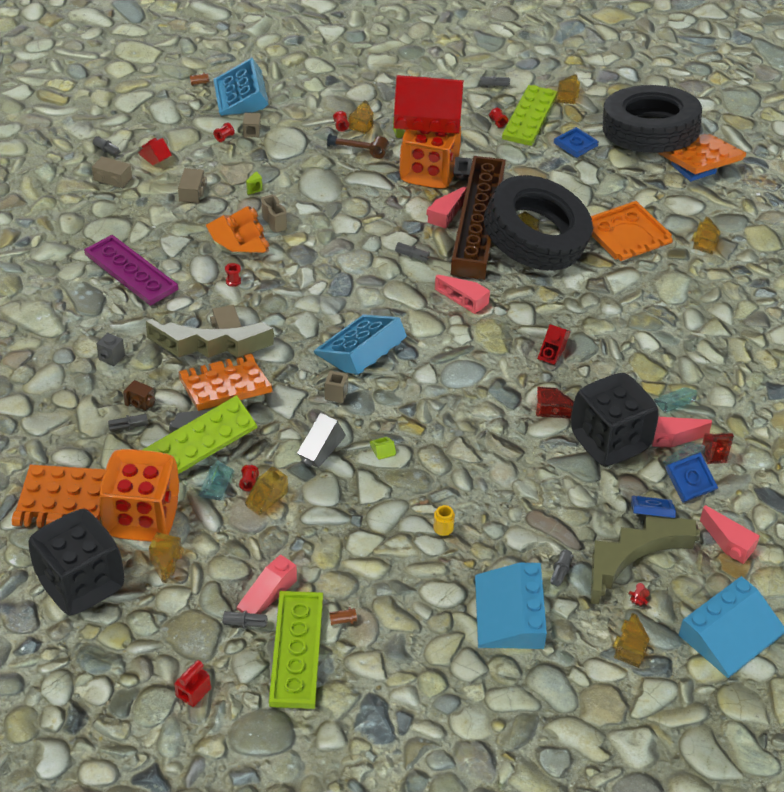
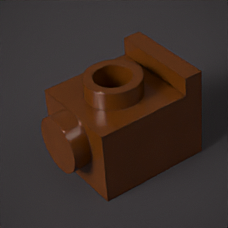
M136 380L123 391L125 406L131 404L136 408L147 411L155 403L154 388Z

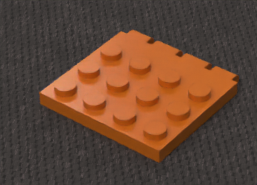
M711 134L699 135L695 142L685 148L658 153L694 174L741 161L747 155L745 151Z
M637 201L591 216L593 222L592 237L615 260L624 261L632 258V256H638L646 253V251L649 252L673 242L672 234Z

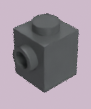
M455 157L454 176H457V179L467 180V177L469 178L472 158Z
M107 333L96 343L100 361L115 366L125 356L123 339Z

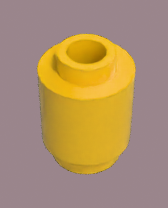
M442 505L434 512L433 529L438 535L446 536L454 530L455 513L451 507Z

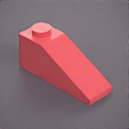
M462 187L435 200L426 212L428 223L447 228L464 203L467 187Z
M436 275L435 290L470 312L476 314L489 304L490 290L477 282Z
M658 417L652 447L672 448L709 436L712 420Z
M706 505L703 507L700 522L725 554L744 564L755 551L760 536Z
M280 554L265 567L237 605V610L242 613L247 611L252 614H261L279 598L280 591H287L297 582V565Z

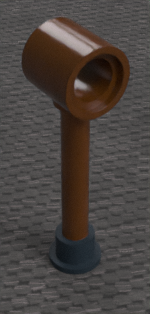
M329 134L327 146L344 145L370 149V154L374 158L381 159L385 156L389 147V141L383 136H378L374 141L368 143L341 139Z

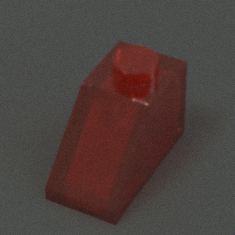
M537 387L536 416L571 419L574 404L571 398L557 388Z
M705 433L701 447L707 464L727 463L734 437L733 433Z

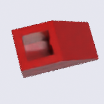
M154 138L148 141V143L142 146L143 149L138 152L141 157L152 165L172 156L163 138L159 140Z
M549 324L537 359L555 365L566 347L570 331Z

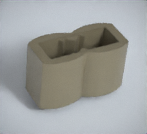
M273 194L261 197L262 218L269 223V228L275 233L287 230V212L285 207L279 203V199Z

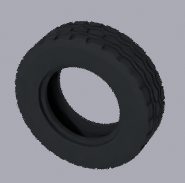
M638 85L624 88L611 94L604 102L603 133L614 144L633 151L661 153L679 150L689 146L699 137L702 105L694 95L674 87ZM645 117H654L661 119H647Z
M520 175L502 181L496 187L484 214L486 231L497 248L518 263L539 270L554 271L572 266L581 257L593 233L592 218L582 201L564 186L538 176ZM516 211H532L548 218L557 226L561 234L549 235L532 229L518 217Z

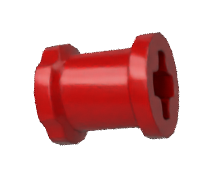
M494 108L490 111L489 117L492 121H495L498 128H503L507 125L509 119L506 115L502 114L503 112L500 108Z
M344 111L336 112L333 115L336 129L341 132L346 131L349 128L346 113Z
M227 122L220 129H215L213 134L217 141L223 142L226 137L234 135L235 130Z
M230 263L225 266V272L227 273L226 284L230 287H236L241 284V277L239 276L241 267L239 264Z
M245 465L241 469L242 479L239 481V487L244 491L251 492L257 488L256 477L259 475V470L254 465Z

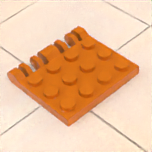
M251 353L244 355V360L242 357L237 358V366H233L232 361L226 359V367L222 361L210 363V371L207 370L205 365H202L200 369L201 375H197L194 368L189 369L190 376L187 370L178 372L181 383L198 411L219 406L236 395L240 400L273 392L272 385L255 362Z
M30 464L16 511L13 512L12 526L21 527L24 521V526L30 527L33 517H37V527L42 528L45 520L47 525L79 509L90 511L99 520L100 487L105 469Z

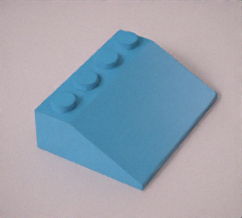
M253 57L213 79L219 114L221 116L257 112L269 105L262 70Z
M363 314L316 348L314 353L343 372L358 375L364 372L366 367L374 364L379 357L386 355L391 348L399 345L407 335L400 317Z
M519 562L475 575L478 648L544 649L547 630L541 563Z
M741 576L684 618L679 636L723 675L729 678L784 635V626L759 590Z

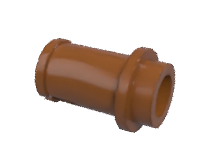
M203 72V74L190 75L191 85L202 83L206 85L209 83L208 73L205 74Z
M348 607L349 609L330 611L331 626L350 622L353 624V622H356V609Z

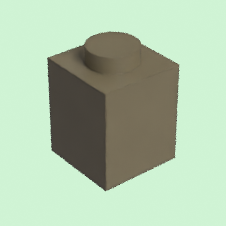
M245 113L243 137L259 138L261 113Z
M330 370L325 381V400L343 403L348 392V374Z

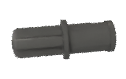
M496 75L494 77L480 76V86H510V78L496 77Z
M96 136L93 139V145L101 148L104 153L108 152L115 157L120 154L119 148L113 145L111 141L104 140L100 136Z
M398 242L395 247L396 252L407 255L410 259L415 258L427 263L428 256H430V252Z
M146 413L136 416L126 415L125 418L108 421L110 431L131 430V428L148 426Z
M562 550L558 561L553 565L554 572L550 583L556 587L561 585L565 575L570 571L569 566L574 555H571V551Z
M224 611L223 625L242 626V628L247 626L265 628L268 623V617L265 614H252L247 611L243 613Z

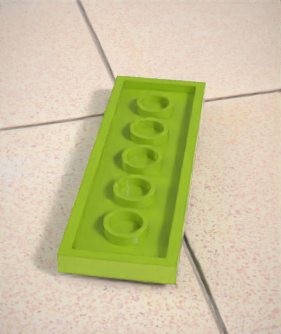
M528 85L502 133V139L532 146L557 97L558 91L550 88H541L536 85Z
M236 395L143 450L161 452L173 456L177 463L178 474L258 427Z
M280 591L269 707L315 709L323 607L322 592Z

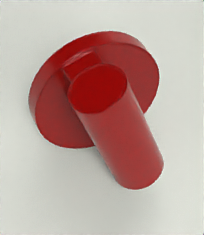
M638 583L635 592L629 591L628 595L631 597V602L641 607L642 604H648L645 598L650 595V592L643 583Z

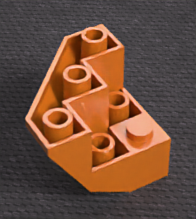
M246 206L230 216L222 215L206 224L213 240L232 252H269L268 247L270 245L264 237V229L257 219L259 215L254 207Z

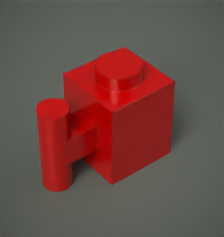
M199 660L191 665L174 683L176 697L191 707H194L211 690L210 676L202 669L204 665Z

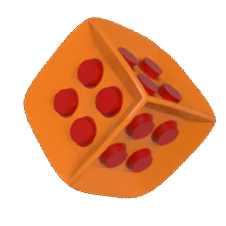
M461 125L459 134L405 130L400 150L401 180L425 187L447 188L454 176L455 157H459Z
M120 449L112 453L101 482L99 497L102 525L111 536L151 542L167 539L178 505L179 477L175 458L166 453L135 449Z

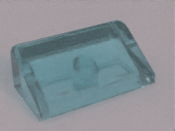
M683 387L655 398L654 402L666 413L696 401L698 392Z
M688 443L664 460L663 464L667 466L700 452L704 456L706 446Z
M217 460L210 467L198 496L221 501L234 470Z

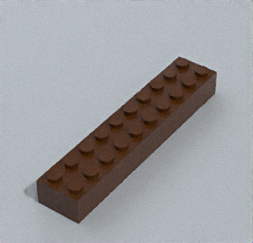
M473 156L451 260L450 275L483 280L486 278L492 240L485 228L484 214L496 187L504 180L506 159Z

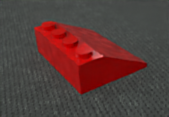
M397 75L393 129L459 134L464 80Z

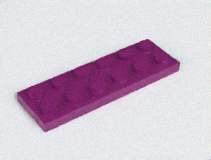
M110 235L84 249V253L88 258L150 306L179 290L176 282L114 235Z

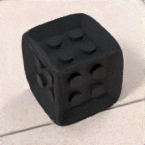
M617 373L592 382L577 392L572 409L571 428L576 439L594 460L603 466H610L634 457L649 448L653 442L658 423V407L652 397L634 378L626 373Z
M79 509L60 517L40 528L29 538L30 557L40 583L57 606L69 616L83 612L117 592L124 584L125 576L122 557L114 539L99 520L86 509Z

